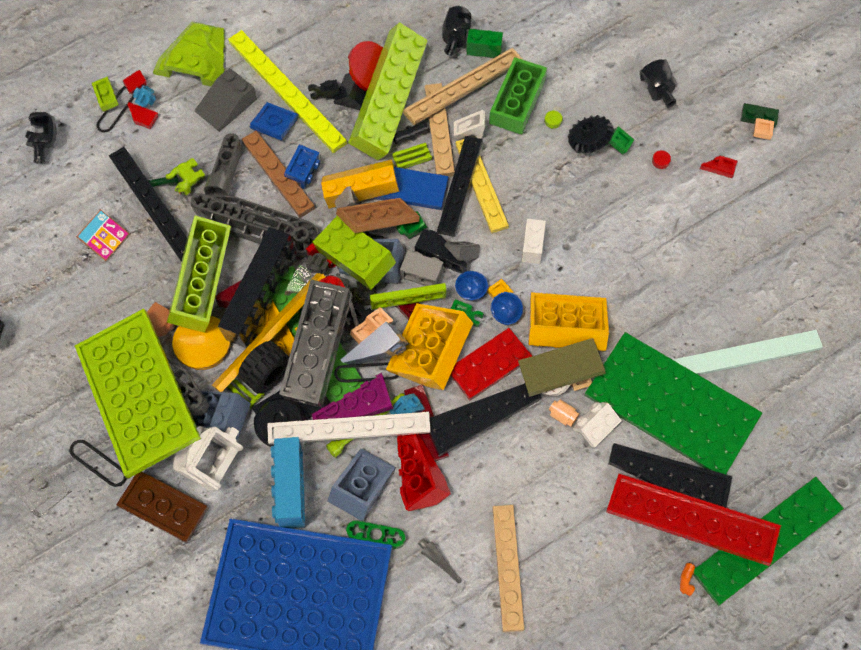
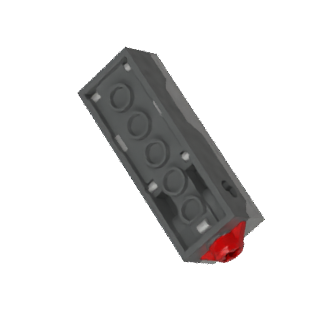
M328 275L319 281L310 280L279 393L285 399L323 407L352 299L350 289L346 288L338 277Z

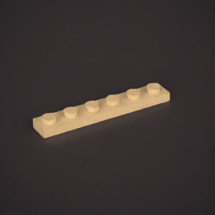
M442 83L425 85V95L428 96L442 88ZM443 108L429 116V125L436 174L449 177L454 175V165L446 109Z
M513 505L493 506L502 631H524Z

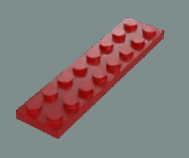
M618 474L606 513L767 566L771 565L781 525L622 474Z

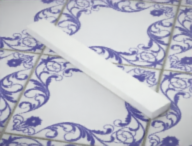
M429 412L267 423L268 444H274V439L291 437H299L300 442L430 433Z

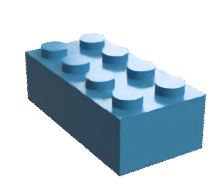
M299 437L274 439V446H271V458H273L275 464L271 465V476L274 478L275 483L271 487L272 498L275 501V505H272V517L275 518V523H278L279 527L291 529L305 528L303 448Z

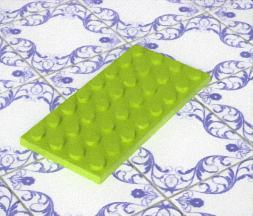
M144 308L75 345L126 478L129 479L201 439L149 315Z

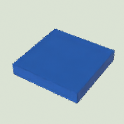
M266 102L250 123V128L282 141L297 121L298 114Z

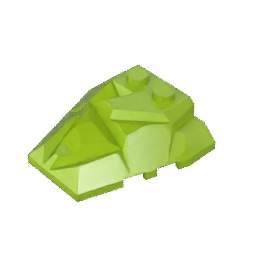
M192 21L159 57L153 74L170 78L172 72L176 71L200 76L202 85L211 87L215 80L224 73V28Z

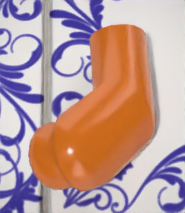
M691 563L685 564L680 576V591L688 596H692L695 587L689 584L695 566Z

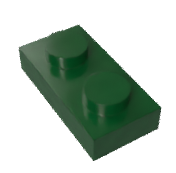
M744 103L740 121L755 124L756 118L774 121L773 128H776L779 109Z

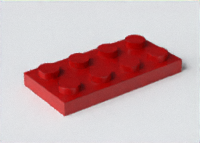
M507 328L455 363L450 376L469 401H471L520 368L519 360L532 357V355L512 330Z

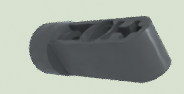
M234 133L227 134L223 138L212 173L208 176L204 188L206 195H230L233 186L232 180L242 153L239 137Z

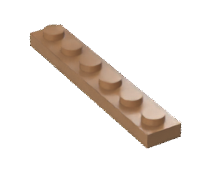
M257 131L241 139L243 145L299 218L315 209L314 204L297 182L284 177L286 168Z

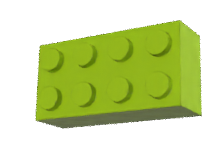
M338 216L313 241L320 254L324 255L328 260L370 290L396 263L388 249L363 232L354 233Z

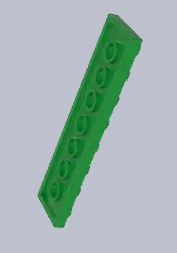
M814 477L761 518L781 525L771 565L844 509L817 477ZM719 550L696 567L693 576L714 602L720 606L770 566Z

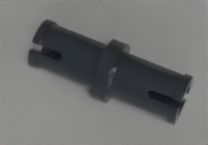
M425 121L414 126H406V129L395 133L393 141L395 144H398L408 139L413 140L415 136L428 132V126Z

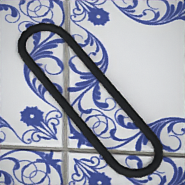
M123 86L120 89V91L116 95V98H118L122 91L126 88L125 86ZM132 96L128 102L131 103L134 97ZM128 103L125 105V107L120 112V114L115 119L110 128L103 130L100 129L99 124L109 111V109L106 110L96 124L97 129L100 132L110 131L115 126L117 121L120 119L124 111L127 109Z
M389 362L341 365L335 369L334 376L338 381L345 383L371 381L375 378L340 379L337 371L340 368L388 365ZM399 376L384 377V380L396 379Z
M77 440L71 444L70 455L109 485L118 487L126 481L124 476L123 480L118 484L110 482L78 458L72 451L75 444L83 443L123 473L120 466L84 440Z

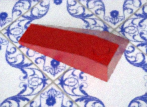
M420 434L397 435L398 457L401 458L399 476L402 477L400 495L406 511L437 505L451 494L445 477Z

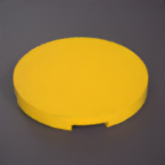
M211 316L205 333L181 326L176 329L172 340V347L180 363L195 370H207L223 361L231 347V342L225 339L218 328L221 320Z

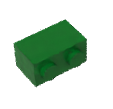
M469 29L466 55L487 58L497 57L501 54L503 32Z

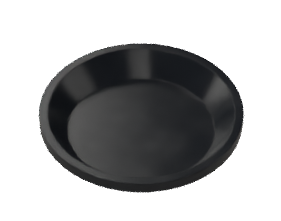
M282 396L274 397L264 402L258 408L254 417V430L259 440L271 447L274 444H268L267 423L306 421L308 416L306 410L299 402L285 399Z

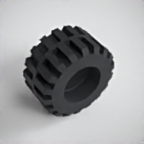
M266 341L247 355L239 368L238 376L255 393H263L276 385L285 375L289 356L273 341Z

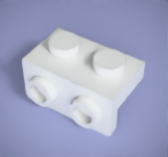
M594 403L589 408L590 411L586 415L581 416L573 427L574 431L580 432L591 447H596L622 421L609 403Z

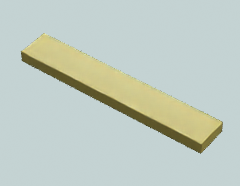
M464 139L455 141L459 155ZM479 155L471 185L491 233L508 229L509 225Z

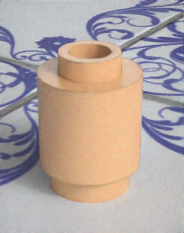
M561 399L558 402L554 401L549 408L550 416L565 426L569 425L572 427L579 416L574 407Z

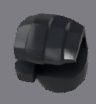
M453 6L449 8L442 26V38L447 43L444 49L447 55H449L451 50L450 56H453L456 48L466 45V30L470 29L472 15L467 8Z
M658 59L652 61L640 70V80H646L648 83V92L651 98L655 101L663 100L667 108L674 106L676 99L671 93L674 91L677 81L673 77L667 60Z
M33 112L29 115L31 126L41 128L43 132L27 131L25 135L27 142L25 145L34 147L33 163L39 164L40 156V164L46 163L45 148L52 147L56 140L55 118L47 112Z

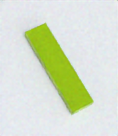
M442 283L370 295L371 309L442 299L446 297V284Z

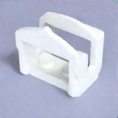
M198 426L197 430L201 439L175 453L173 469L207 490H218L221 487L219 483L238 451L243 450V446L237 443L235 439L239 431L234 427H228L226 432H223L217 427L203 428ZM212 440L222 448L216 455L214 465L210 466L206 474H204L195 467Z

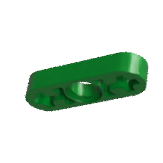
M357 520L351 521L346 528L348 537L352 539L392 545V549H399L405 544V534L398 528ZM355 526H358L360 531L365 532L366 527L368 528L366 532L367 538H363L364 533L358 532L356 536H354L353 532L350 530L355 529ZM375 529L380 530L382 533L381 538L378 540H373L370 537V533ZM385 531L388 532L389 537H395V534H399V538L402 540L393 543V539L387 538V542H383L385 540Z

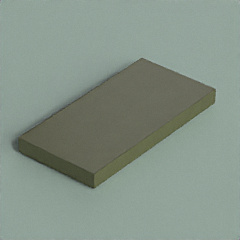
M593 338L518 361L529 397L606 374Z

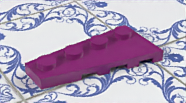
M382 372L376 375V378L370 382L366 381L361 384V387L352 393H346L337 402L333 401L313 413V420L374 416L393 409Z

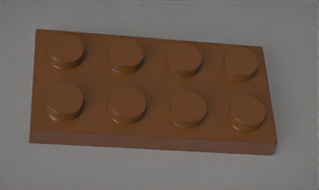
M143 472L133 477L116 504L120 509L186 544L209 509L207 505Z

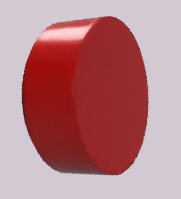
M663 150L655 152L652 158L653 165L658 169L667 168L671 161L670 154Z

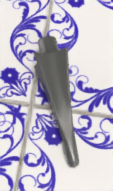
M424 538L420 540L418 545L423 549L421 554L444 570L458 584L461 583V579L447 564L432 541L428 543Z

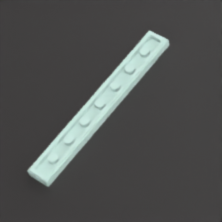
M817 330L673 360L694 373L702 375L821 350L823 346Z

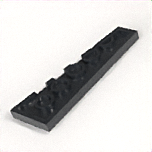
M524 383L430 417L429 435L438 456L445 455L465 441L473 439L502 420L504 421L513 414L540 401V395L537 394L529 397L526 384Z
M613 443L608 461L609 465L648 483L725 508L727 507L733 476Z

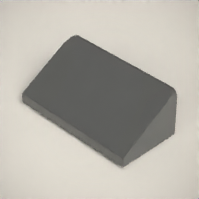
M467 241L445 243V247L459 261L478 258L479 244Z

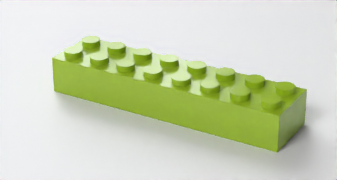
M400 22L388 33L348 144L376 160H380L389 153L428 41Z

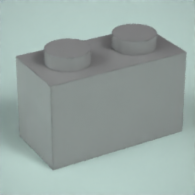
M407 251L400 268V278L424 286L436 285L443 272V262L435 257L423 256L419 252Z

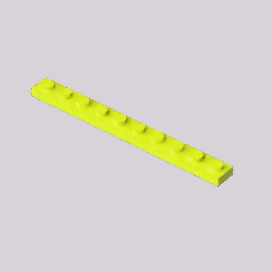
M242 30L228 38L229 44L278 96L298 114V117L333 154L347 145V140Z

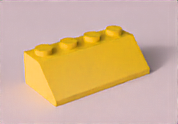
M392 159L322 176L321 180L324 199L329 209L336 207L335 200L348 186H351L359 201L399 192Z

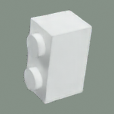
M527 219L522 262L540 264L546 221Z

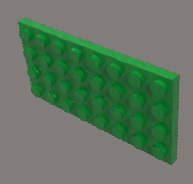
M624 332L603 364L606 374L596 376L584 396L594 402L609 403L620 418L699 466L723 474H727L763 413Z

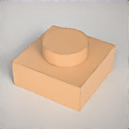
M756 118L753 137L771 140L774 121Z

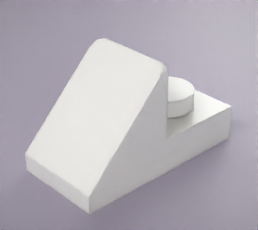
M481 110L454 121V137L461 139L473 134L477 138H482L485 128V111Z

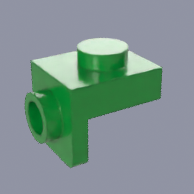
M418 211L416 213L420 216L419 222L396 226L398 232L401 235L404 234L408 239L427 228Z

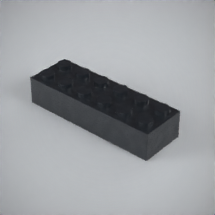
M271 227L268 228L218 325L227 341L247 348L255 339V332L258 326L262 325L266 310L270 309L272 298L275 293H278L282 278L286 277L291 261H294L297 251L290 234Z

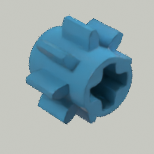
M142 85L141 89L136 87L133 93V97L136 98L135 103L145 108L148 104L153 106L156 100V96L153 95L154 90L145 85Z

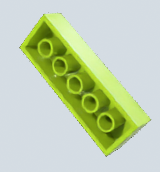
M194 215L166 323L205 333L211 317L231 229L230 225Z

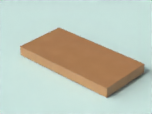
M401 198L337 208L336 215L354 233L419 222L420 217Z

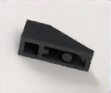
M423 229L414 246L415 252H419L429 258H438L443 262V267L462 274L467 271V263L464 260H457L445 247L447 241L436 231Z

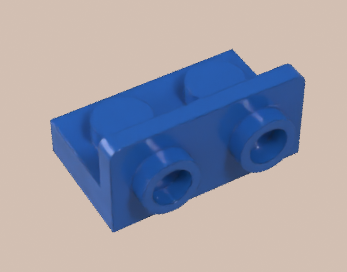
M299 144L284 173V177L301 183V188L305 189L306 185H310L312 182L314 169L318 170L320 166L319 152Z

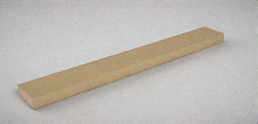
M511 48L403 109V114L415 125L506 73L514 57L522 59V57Z

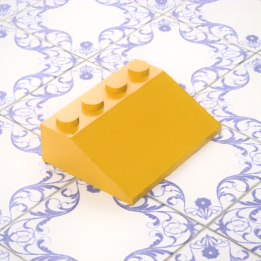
M531 292L528 345L560 348L593 338L597 350L606 351L609 335L606 298Z
M417 303L402 333L409 343L406 346L407 349L398 356L397 354L392 356L386 370L426 387L444 390L473 322L464 311Z

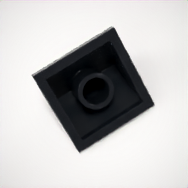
M347 73L340 85V94L336 95L334 99V104L360 111L367 91L357 86L350 73Z

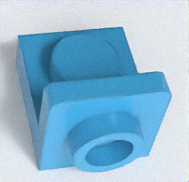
M413 393L401 396L393 405L390 413H418L424 407Z

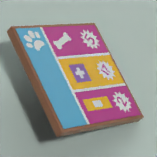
M100 209L76 237L103 260L107 261L130 233Z

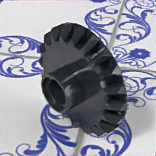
M591 115L589 118L584 117V120H578L577 124H573L572 129L569 130V135H567L569 145L580 153L598 151L610 142L613 137L614 128L610 120L606 119L605 116L600 117L596 115L593 117Z

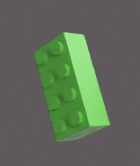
M514 57L490 110L489 124L523 134L546 81L547 67Z

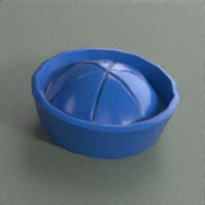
M466 271L456 279L455 288L461 298L472 302L485 295L488 283L481 273Z
M503 292L494 297L491 303V312L498 322L510 325L516 323L521 318L523 305L517 295L511 292Z

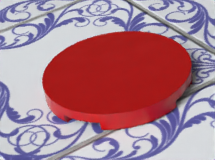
M372 41L358 43L351 49L348 55L350 76L357 86L364 91L368 90L383 49L381 45Z

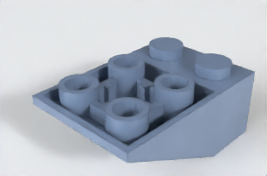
M201 391L208 402L209 408L207 413L202 416L191 414L196 427H217L223 432H226L228 427H234L239 431L235 438L238 440L251 403L237 393Z

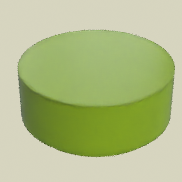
M555 110L547 112L544 119L545 125L552 129L558 128L562 124L561 113Z

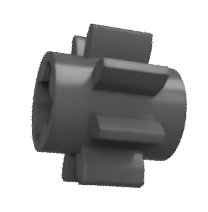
M315 253L313 257L309 255L305 262L307 271L313 276L316 273L326 274L329 268L327 258L320 253Z

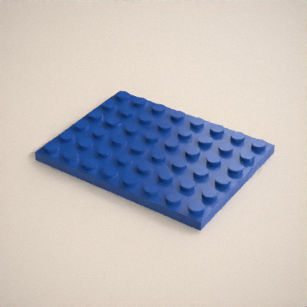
M230 519L200 644L229 650H374L392 545Z

